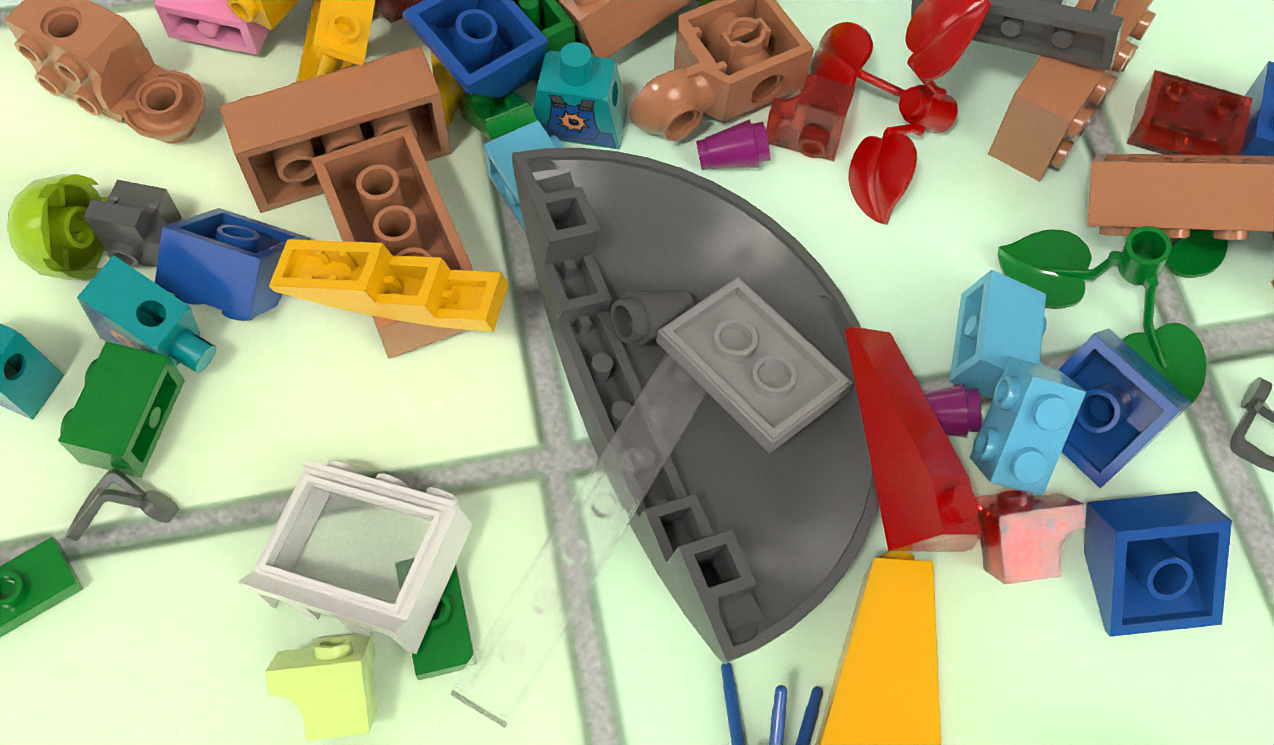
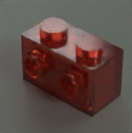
M1154 70L1137 100L1126 144L1159 154L1235 155L1244 143L1253 98Z

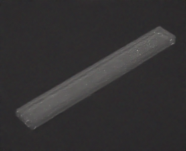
M668 353L660 362L451 690L450 695L503 728L507 727L708 393Z

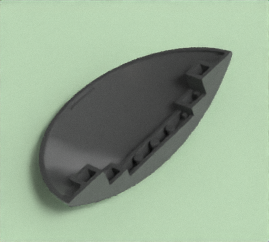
M544 148L513 152L512 164L525 232L553 338L576 405L607 480L631 529L656 573L683 614L712 652L725 665L757 651L791 630L822 603L844 577L858 555L876 516L879 502L845 330L852 326L861 328L859 321L842 292L824 268L795 237L773 218L746 199L714 181L681 167L652 158L612 150ZM736 277H739L853 382L850 393L769 454L656 342V338L643 345L621 341L614 332L611 323L610 312L612 304L620 300L621 296L629 291L677 290L683 288L689 292L695 306Z

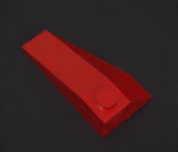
M854 326L846 329L845 335L888 551L965 552L972 550L982 536L977 515L978 503L972 492L969 476L891 332Z

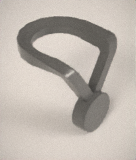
M1258 377L1250 385L1241 401V407L1246 409L1231 438L1230 448L1233 453L1262 469L1274 472V457L1264 453L1245 439V435L1257 413L1274 423V411L1265 402L1272 390L1273 384L1262 377Z
M110 469L89 493L72 521L65 537L75 542L78 541L103 503L107 501L140 508L147 516L164 523L172 521L179 511V507L176 502L165 494L154 490H147L145 492L118 469ZM112 482H115L125 492L107 489Z

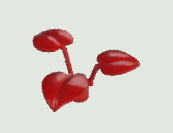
M924 0L918 6L908 24L905 43L908 49L913 52L908 58L907 64L924 85H917L906 90L861 69L873 51L871 35L861 25L853 22H841L829 28L821 38L819 48L815 51L810 76L812 89L819 99L829 103L845 99L854 88L858 77L877 88L899 97V111L904 120L910 123L887 127L882 138L867 136L860 142L851 159L848 180L852 196L859 208L874 221L888 225L894 207L906 192L913 178L917 164V150L913 141L904 134L913 133L922 136L925 129L934 133H943L955 122L958 113L956 100L952 96L947 95L946 89L939 87L933 80L945 75L962 56L992 4L991 1Z

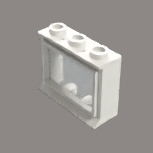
M304 459L302 465L305 469L253 571L237 583L266 606L276 608L279 600H281L301 615L313 620H319L321 614L337 618L349 630L362 636L369 637L372 630L387 634L405 651L417 654L473 524L459 507V500L444 490L429 487L426 493L410 489L403 481L387 474L379 473L374 479L360 475L353 467L337 460H329L327 465Z

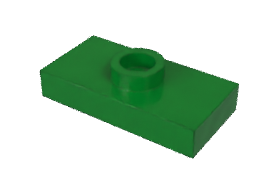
M510 92L502 98L472 94L460 99L458 102L463 118L490 140L537 121L532 104L514 92Z
M50 537L0 566V637L83 589L61 544L55 538Z
M414 559L396 563L400 590ZM457 564L452 571L417 654L412 653L415 675L418 681L477 667Z

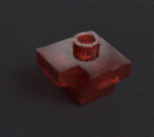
M808 74L803 89L801 88L797 95L785 99H773L766 127L768 144L800 152L810 158H822L834 162L856 86Z
M1012 490L976 497L978 503L977 515L982 533L980 543L983 569L1004 585L1061 577L1060 551L1062 545L1072 532L1086 527L1084 503L1060 492L1044 494L1042 497L1039 495L1033 496V492L1025 490Z

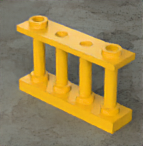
M312 0L296 82L338 71L344 67L351 66L352 63L363 66L375 0Z

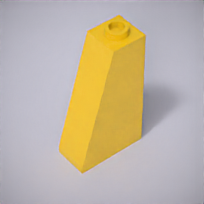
M888 552L882 554L880 558L872 560L862 580L815 745H941L933 561L915 560V556L907 552Z

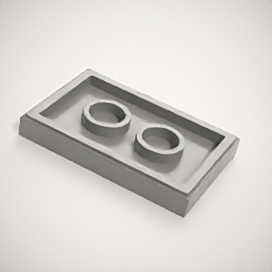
M736 277L657 331L656 342L769 454L848 395L853 385L849 378L739 277Z

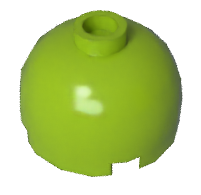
M79 174L50 176L32 181L14 197L8 211L7 231L11 247L19 260L40 275L65 280H86L94 277L102 269L97 268V265L105 248L84 218L92 199L106 201L108 198L100 197L98 191L92 186L99 185L94 179Z

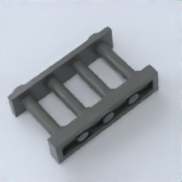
M912 0L911 18L924 0ZM989 0L992 4L972 39L978 42L1110 71L1116 58L1124 17L1113 15L1119 0H1096L1091 11L1062 5L1063 0Z

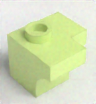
M373 632L370 633L369 637L352 634L316 638L312 640L308 648L278 651L266 669L268 696L286 698L298 707L304 720L306 741L370 733L377 712L374 689L375 648Z

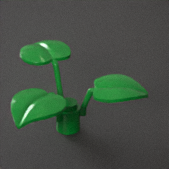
M1143 226L1134 229L1128 235L1121 252L1111 251L1108 258L1094 269H1088L1092 259L1089 247L1080 237L1069 231L1042 230L1014 243L999 247L997 256L1003 274L1045 293V308L1061 309L1078 304L1085 294V280H1095L1114 266L1118 267L1120 275L1127 282L1133 285H1143L1145 288L1143 329L1145 333H1132L1122 340L1187 397L1192 404L1198 398L1206 377L1207 364L1204 348L1196 334L1184 324L1168 323L1155 330L1153 318L1156 288L1159 284L1158 278L1165 265L1173 274L1184 278L1201 277L1214 272L1225 258L1228 240L1213 238V231L1203 229H1190V236L1187 238H1169L1165 232L1156 227Z

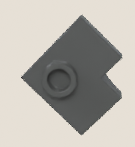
M117 179L106 201L91 200L84 218L110 258L114 255L131 267H137L139 264L157 267L162 226L180 221L182 216L167 189Z

